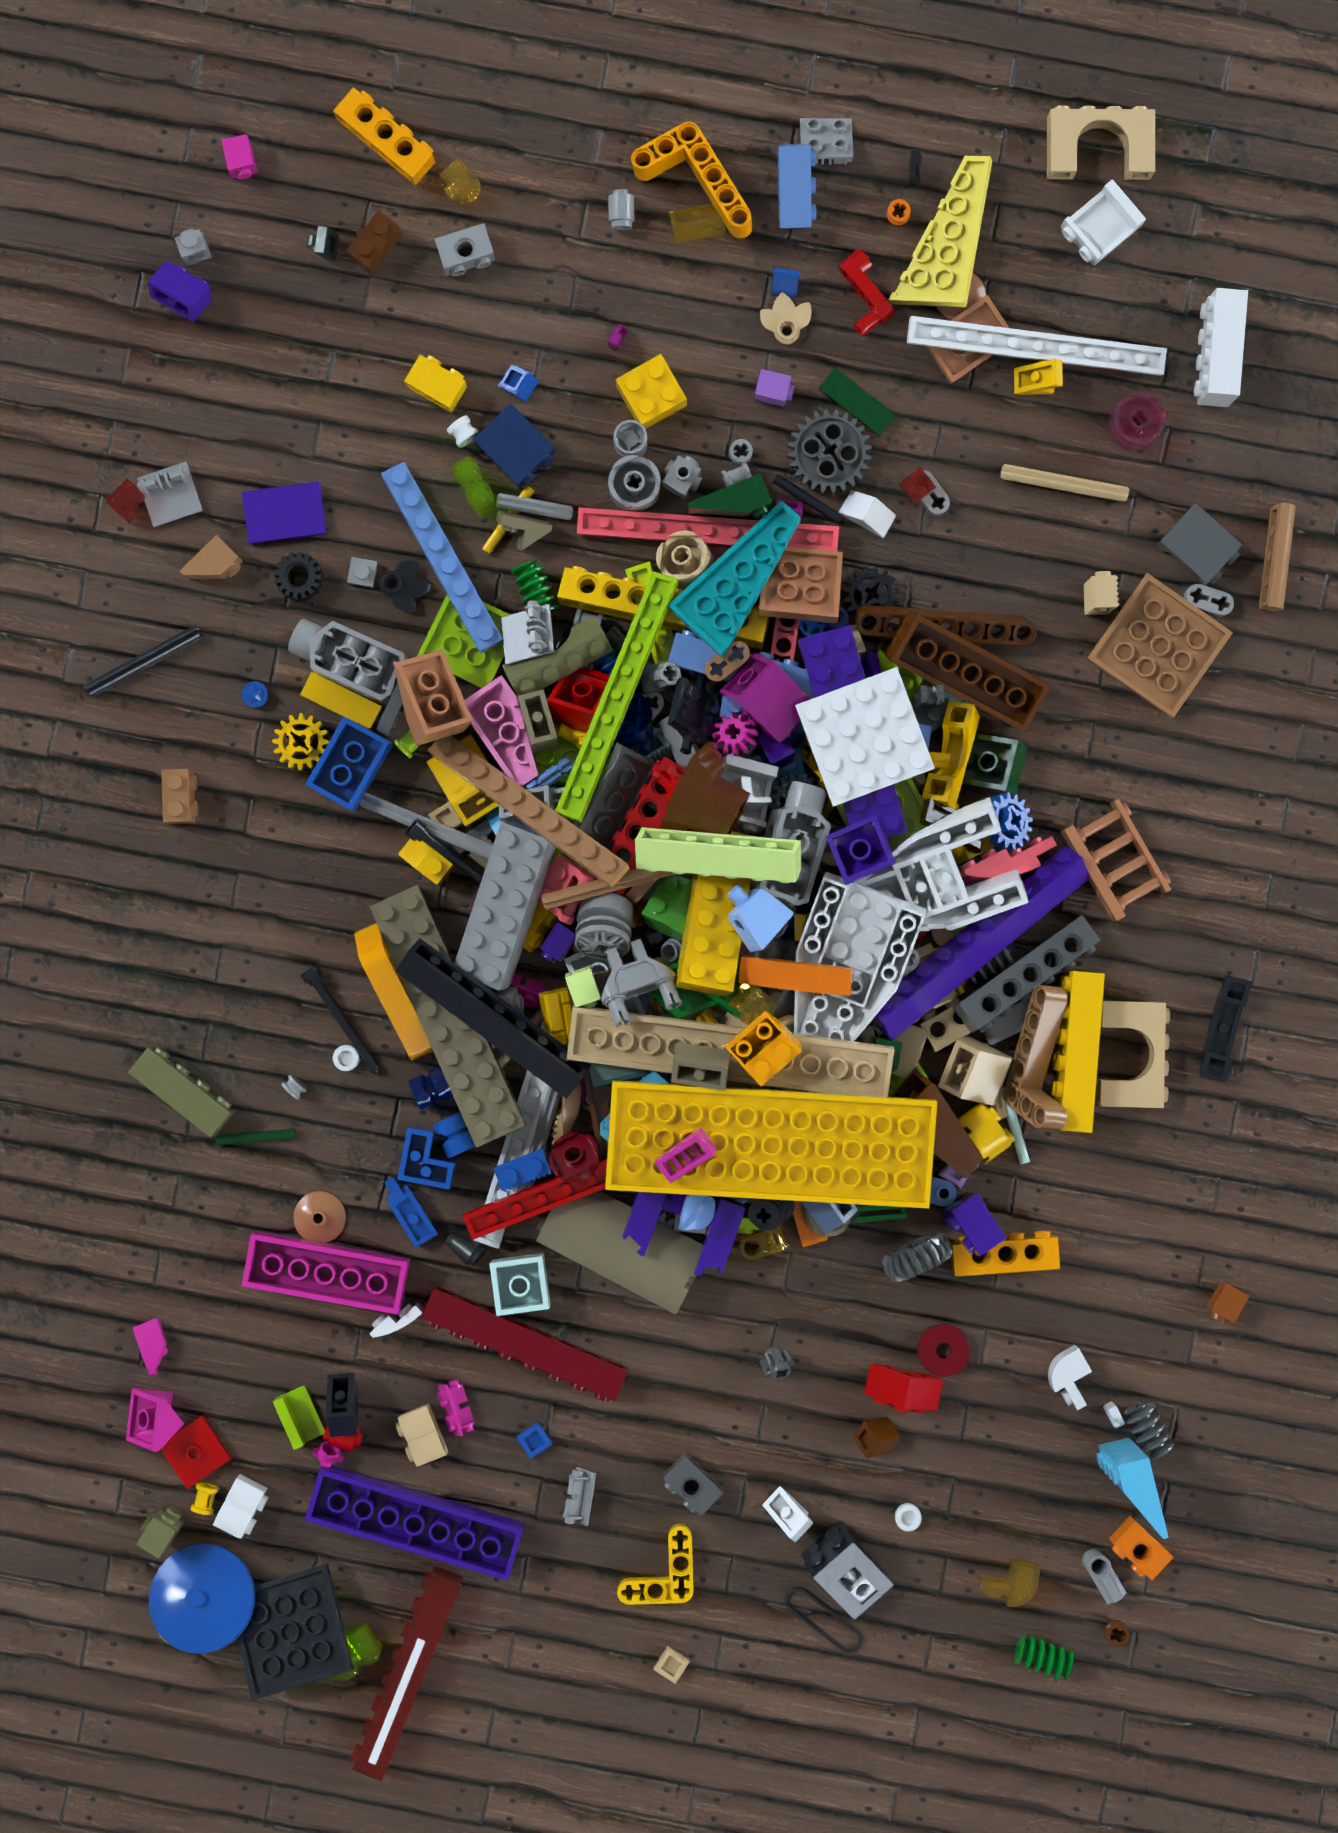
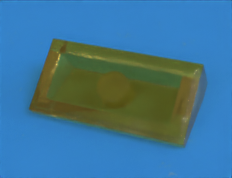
M712 203L669 212L675 243L721 235L726 232L725 223Z

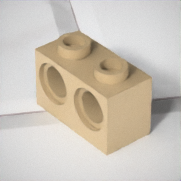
M956 997V999L944 1004L946 1007L944 1010L938 1013L932 1010L921 1017L923 1021L918 1025L929 1032L926 1040L934 1052L971 1033L964 1023L957 1024L953 1019L955 1012L953 1007L964 999L959 1000ZM934 1022H940L944 1028L943 1033L938 1037H934L930 1032V1027Z

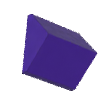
M876 815L826 836L845 885L896 864L891 845Z

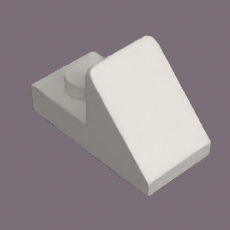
M781 1486L762 1504L794 1542L813 1524L812 1520L808 1517L809 1513Z

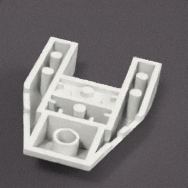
M990 797L965 806L918 831L893 850L895 865L855 881L858 884L926 908V916L920 931L942 928L954 930L1029 903L1018 869L965 887L951 852L953 848L1001 831L1000 823Z

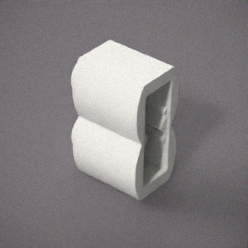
M239 1474L213 1525L239 1539L245 1533L250 1535L257 1520L253 1519L256 1511H262L269 1498L265 1495L268 1488Z

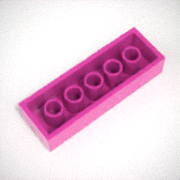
M255 1231L250 1237L241 1286L398 1315L402 1309L411 1259Z

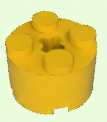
M979 1103L958 1118V1121L982 1156L981 1162L987 1164L1009 1148L1015 1139L1008 1129H1003L998 1122L1001 1118L992 1107L989 1108L986 1104Z

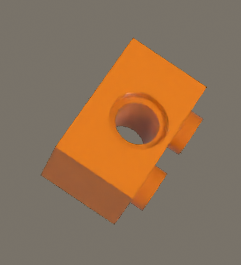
M1131 1516L1109 1537L1110 1541L1114 1544L1111 1549L1122 1560L1125 1557L1133 1562L1130 1567L1141 1578L1147 1575L1153 1580L1174 1558L1167 1549ZM1137 1545H1145V1550L1141 1555L1133 1554L1134 1548Z

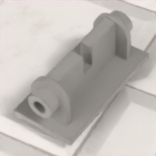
M576 1467V1469L572 1470V1474H569L567 1494L572 1495V1499H566L563 1513L565 1523L575 1524V1522L588 1526L596 1473Z

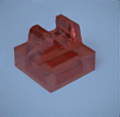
M921 467L899 483L914 505L936 489L934 483Z

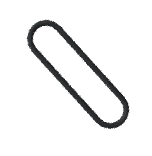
M793 1587L787 1591L785 1604L795 1615L840 1650L846 1653H853L860 1649L863 1638L854 1626L806 1589ZM794 1591L804 1592L854 1631L859 1638L858 1645L853 1649L844 1648L795 1610L789 1603L790 1594Z

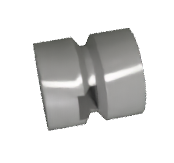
M635 420L623 421L616 427L613 437L616 453L621 458L628 455L642 457L647 450V432L645 427Z

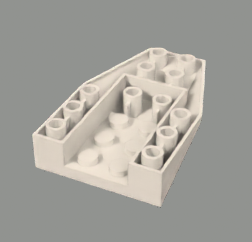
M826 872L797 947L796 962L807 961L853 968L851 995L795 991L794 1034L855 1041L898 989L927 909L856 882L845 885L842 877Z

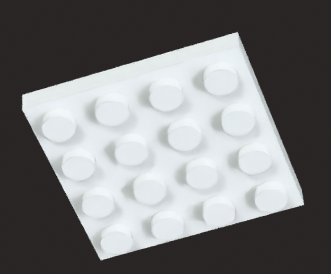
M897 667L795 705L833 807L935 769Z

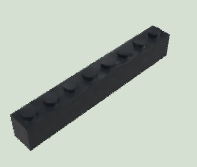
M421 938L407 951L395 970L406 981L413 984L425 995L433 999L449 1013L456 1016L468 1027L476 1031L566 1099L591 1066L587 1062L567 1060L568 1048Z

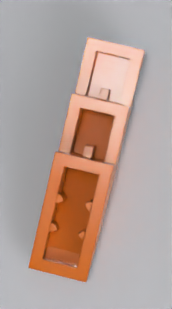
M741 956L739 983L849 996L851 995L853 968L807 961L796 962L776 958L765 959Z

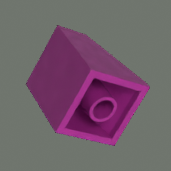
M755 652L719 691L737 709L745 713L750 720L752 719L764 733L779 743L793 733V728L800 721L795 705L811 699L774 661Z

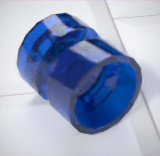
M440 1066L429 1070L428 1076L420 1074L408 1080L413 1096L421 1110L435 1105L437 1099L444 1101L453 1097ZM430 1085L433 1088L432 1092H429L427 1089Z

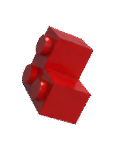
M871 1363L864 1394L873 1397L874 1403L886 1406L889 1404L894 1405L893 1410L909 1413L910 1409L912 1412L925 1414L926 1410L937 1411L943 1379L921 1372H907L888 1364Z

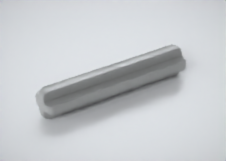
M503 493L498 494L496 499V506L498 508L564 520H571L573 515V507Z

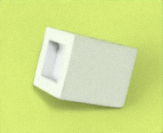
M740 777L732 782L751 793L746 803V810H761L772 803L771 797H761L760 785L758 783H751L750 777Z

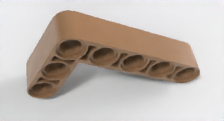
M1038 985L1034 988L1004 1089L1005 1103L1036 1128L1062 1129L1067 1122L1066 1109L1041 1090L1067 1004V992L1063 987Z

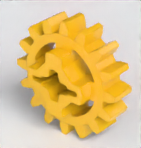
M303 713L299 714L298 720L290 715V722L288 724L284 721L280 722L283 727L282 730H274L279 735L278 739L272 740V743L279 745L274 750V753L282 754L279 760L282 763L289 760L288 767L291 769L296 764L300 771L304 770V765L306 764L310 769H314L313 762L319 761L320 755L325 750L324 746H327L329 743L328 740L324 739L329 732L327 730L321 731L323 723L319 721L314 724L315 717L312 715L307 720H305ZM298 725L309 726L305 730H296L294 728ZM294 734L303 739L306 738L304 742L309 750L297 746L299 743ZM288 735L289 745L285 748V737ZM318 736V747L315 749L314 739ZM298 754L308 755L306 759H295L294 757Z

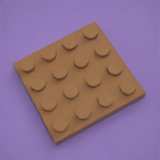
M1146 573L1086 660L1172 719L1233 632Z

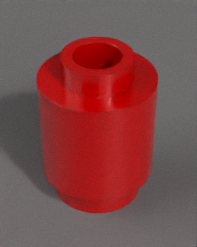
M327 1425L323 1440L328 1441L329 1445L352 1452L353 1448L359 1449L364 1434L360 1433L361 1427L357 1426V1435L331 1437Z

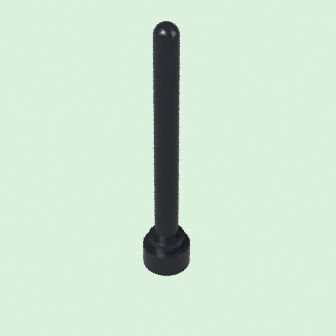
M419 818L412 822L405 833L406 836L413 841H423L481 884L484 875L482 872L431 835L429 829L426 828L427 824Z
M318 964L303 972L300 977L304 983H308L310 987L313 986L369 1070L373 1074H379L381 1067L323 983V976L321 975L323 972Z

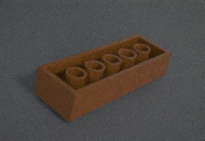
M911 609L884 655L891 662L935 685H944V690L974 704L976 707L1024 732L1027 730L1051 687L1042 679Z

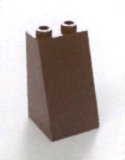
M914 1068L891 1097L937 1101L934 1154L964 1178H967L969 1174L976 1171L979 1162L983 1158L938 1088Z

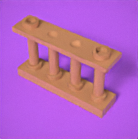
M1119 799L1110 803L1113 811L1084 828L1075 829L1074 825H1071L1060 831L1069 848L1083 858L1090 876L1088 881L1112 922L1126 916L1123 912L1126 909V905L1154 889L1159 888L1161 893H1167L1171 890L1168 885L1171 883L1169 876L1164 870L1160 871L1129 817L1132 815L1129 807L1125 802L1121 803ZM1120 820L1127 832L1126 834L1094 852L1092 850L1088 851L1084 844L1087 837ZM1132 842L1140 856L1107 875L1106 873L1101 874L1097 867L1099 861ZM1146 865L1153 878L1125 895L1115 897L1110 889L1112 883Z

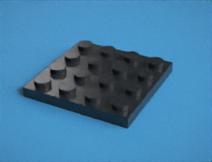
M328 1564L254 1586L255 1605L253 1614L247 1627L237 1638L251 1701L354 1670Z

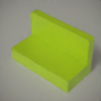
M305 1385L275 1398L273 1404L294 1450L304 1446L307 1441L324 1434V1425Z

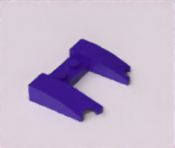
M637 1192L622 1238L625 1240L630 1235L641 1247L637 1253L644 1257L661 1209L681 1216L687 1194ZM713 1198L715 1201V1213L711 1223L708 1225L709 1228L693 1275H703L702 1269L718 1267V1273L723 1272L744 1215L745 1207L723 1199Z

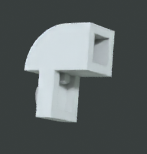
M1073 1345L1059 1353L1052 1360L1048 1370V1380L1055 1393L1064 1388L1060 1393L1068 1406L1073 1404L1079 1410L1087 1405L1074 1382L1091 1373L1092 1370L1080 1349Z

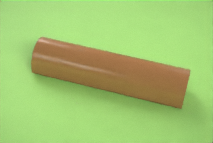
M1281 502L1270 508L1259 600L1260 610H1284L1296 506L1293 504Z

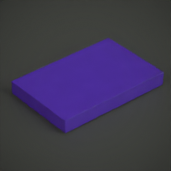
M320 482L242 492L248 543L250 545L327 535Z

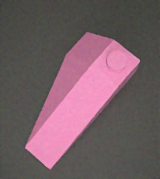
M501 675L464 701L473 720L470 724L506 776L523 787L539 775L517 697Z

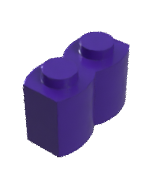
M558 920L540 945V948L543 950L541 955L552 963H555L556 960L562 962L575 943L576 931Z

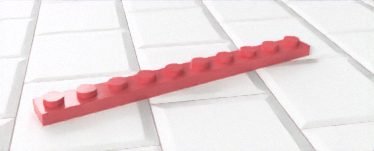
M579 507L577 535L667 541L670 535L675 532L691 531L703 539L706 544L733 546L759 521ZM799 524L787 546L837 551L839 526Z

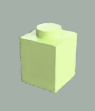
M591 965L565 974L575 1007L583 1006L590 1008L598 1004L597 1000L601 999V993Z

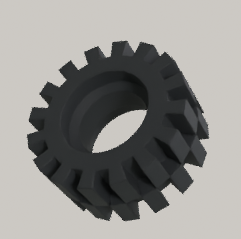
M288 553L289 556H283L281 558L282 561L276 564L277 570H274L275 584L291 600H299L300 602L305 601L307 598L310 600L315 593L318 594L320 592L318 589L323 585L322 578L324 576L321 571L322 568L307 553ZM296 567L305 568L309 574L308 581L302 586H294L289 580L290 572Z

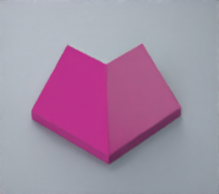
M132 1388L126 1441L153 1452H158L184 1425L171 1407L173 1392Z

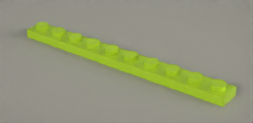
M654 571L651 574L555 811L562 817L582 823L668 611V605L671 603L678 586L677 578Z

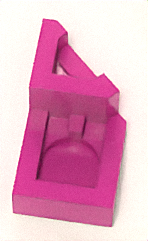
M158 1318L133 1327L139 1350L150 1376L157 1374V1368L163 1356H166L169 1350L165 1348L167 1342L161 1321Z

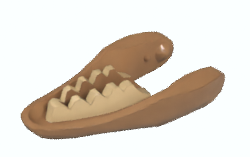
M579 1083L567 1099L560 1097L553 1119L554 1125L551 1127L554 1130L551 1133V1136L554 1138L552 1144L561 1136L572 1131L580 1109L581 1086Z

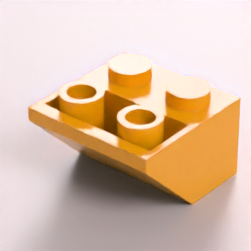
M766 1010L725 1045V1048L760 1086L764 1085L802 1052V1044L783 1023Z

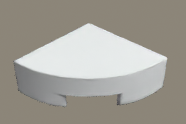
M1112 1401L1103 1405L1114 1428L1117 1429L1125 1425L1117 1406Z

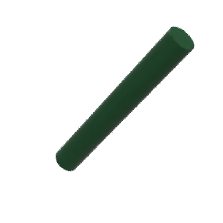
M296 1129L217 1135L216 1142L217 1145L296 1139Z

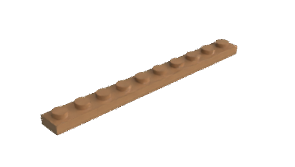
M448 736L438 739L428 749L434 758L609 887L613 888L630 869L626 862L454 737Z

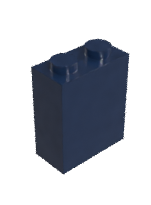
M511 403L473 439L481 452L518 489L522 485L527 487L536 478L535 473L541 467L547 468L555 459L553 456L556 453L555 448Z

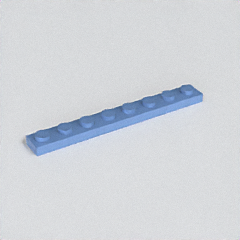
M405 462L382 472L381 476L479 653L481 654L503 643L501 634Z

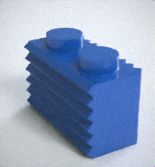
M546 1147L496 1166L494 1172L501 1190L506 1192L552 1174L553 1172L548 1163L549 1153Z

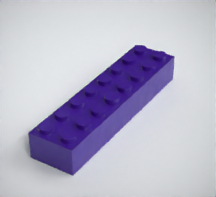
M851 625L798 640L813 698L865 679ZM894 784L842 803L848 826L876 815L887 838L907 833Z
M333 1465L330 1468L321 1466L305 1516V1521L506 1581L509 1579L525 1525L524 1522Z

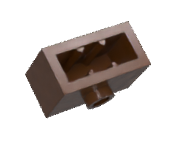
M378 210L366 226L362 225L355 235L356 240L347 250L350 260L372 276L402 236L399 225Z

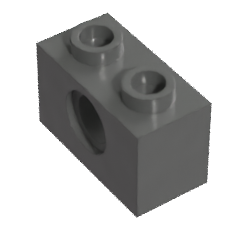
M684 1452L663 1474V1479L666 1481L664 1486L673 1495L678 1493L684 1499L682 1502L684 1506L693 1514L697 1511L702 1516L723 1494V1487L687 1452ZM688 1480H695L699 1486L694 1491H688L685 1489L684 1484Z

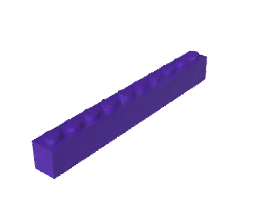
M1064 846L1022 881L1029 903L970 923L900 981L896 992L872 1019L876 1028L891 1040H894L1085 883L1090 876L1083 858L1067 846Z

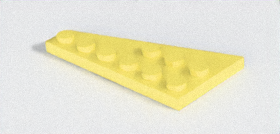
M990 156L964 157L950 183V190L938 206L939 210L934 220L930 221L919 241L908 269L902 273L899 286L895 292H892L889 298L891 304L967 306L992 166Z

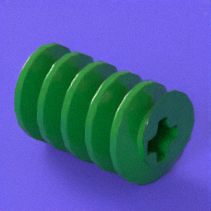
M538 560L521 564L511 571L514 576H519L515 580L516 585L523 586L519 589V594L527 595L522 600L523 605H527V602L533 600L537 601L540 606L550 605V602L556 598L555 595L546 594L552 586L543 585V582L548 579V575H539L545 567L536 566L535 563ZM550 605L551 613L557 610L559 606Z
M1022 1634L1015 1650L1014 1665L1018 1666L1021 1660H1024V1669L1027 1670L1031 1664H1034V1673L1036 1674L1041 1668H1044V1677L1046 1678L1052 1671L1054 1672V1681L1057 1682L1061 1675L1064 1676V1680L1069 1676L1074 1653L1071 1650L1064 1652L1061 1646L1055 1648L1051 1642L1045 1645L1044 1640L1041 1638L1035 1641L1033 1635L1025 1637V1634Z

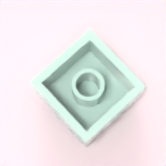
M544 1253L491 1260L490 1271L496 1316L550 1308Z

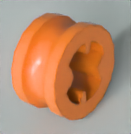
M902 199L893 200L887 209L889 222L895 226L904 225L910 218V205ZM895 207H899V210L901 208L904 209L903 217L899 218V215L897 217L893 215Z

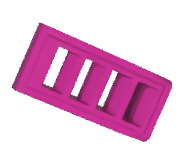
M699 1128L657 1158L655 1164L667 1180L672 1183L714 1156L716 1147L704 1130ZM695 1142H698V1144L704 1150L703 1152L700 1150V1148L697 1146ZM689 1147L696 1157L692 1158L686 1148ZM680 1153L686 1161L685 1165H683L676 1154ZM671 1159L678 1170L674 1172L667 1160Z

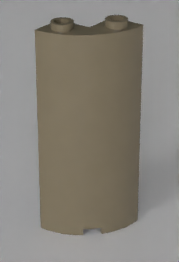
M601 1191L551 1209L548 1217L543 1215L536 1228L540 1231L537 1242L669 1312L677 1314L696 1277L693 1274L703 1246L702 1244L657 1221L645 1256H640L637 1251L641 1247L629 1235L625 1240L622 1238L632 1207Z

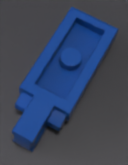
M395 1176L384 1182L391 1193L387 1196L388 1205L415 1248L439 1234L414 1192L407 1184L402 1187Z

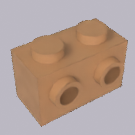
M189 769L161 770L163 822L167 824L195 823V817L198 816V803L195 801L194 791L197 790V776L194 775V771Z

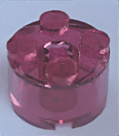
M1134 392L1120 400L1111 412L1108 421L1112 441L1120 447L1132 451L1149 447L1162 433L1166 424V412L1164 407L1157 401L1158 399L1150 393ZM1134 417L1138 418V422L1141 423L1140 425H1136L1135 421H1133Z

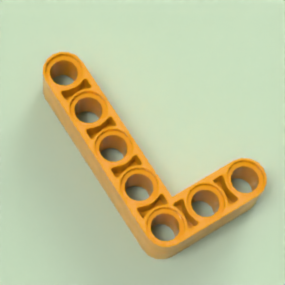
M682 123L637 148L632 153L633 171L637 179L641 181L651 180L686 160L729 232L736 238H745L750 235L752 231L750 210L695 123ZM687 137H694L691 141L684 140ZM666 149L672 150L670 153L667 154L661 153ZM701 157L707 158L705 161L702 162L697 161V159ZM642 162L649 163L646 166H639ZM712 178H719V179H720V180L717 181V182H710V181H709V180H711ZM727 198L733 200L730 203L722 202L724 199ZM739 219L745 220L743 224L734 223Z
M377 923L355 932L359 960L408 1056L413 1061L433 1052L400 975L395 972L396 967Z

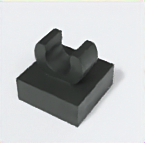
M318 227L317 236L308 235L306 246L313 247V251L326 261H336L339 235L328 227Z

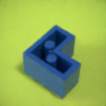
M409 1126L407 1127L397 1180L450 1189L453 1185L457 1161L432 1156L436 1135L435 1130Z

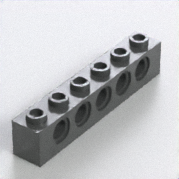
M1081 915L957 1004L953 1009L971 1034L978 1029L983 1033L994 1025L992 1021L994 1017L999 1014L1002 1018L1015 1009L1012 1004L1019 999L1022 1003L1030 999L1036 986H1048L1056 980L1053 976L1059 970L1063 973L1070 970L1076 965L1074 960L1080 955L1084 959L1097 950L1094 945L1101 940L1083 915ZM1065 941H1069L1073 944V953L1068 952L1065 949ZM1044 956H1050L1053 959V967H1048L1045 964ZM1024 970L1030 971L1033 974V982L1025 980ZM1004 985H1008L1012 988V997H1008L1004 994ZM983 1000L991 1002L993 1006L992 1012H987L983 1009Z

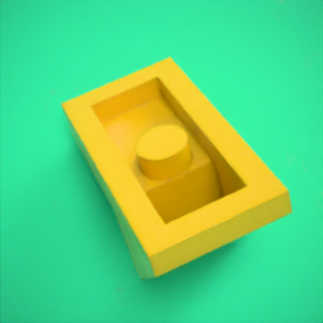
M1055 358L1014 368V394H1053L1054 388L1063 386L1062 360Z

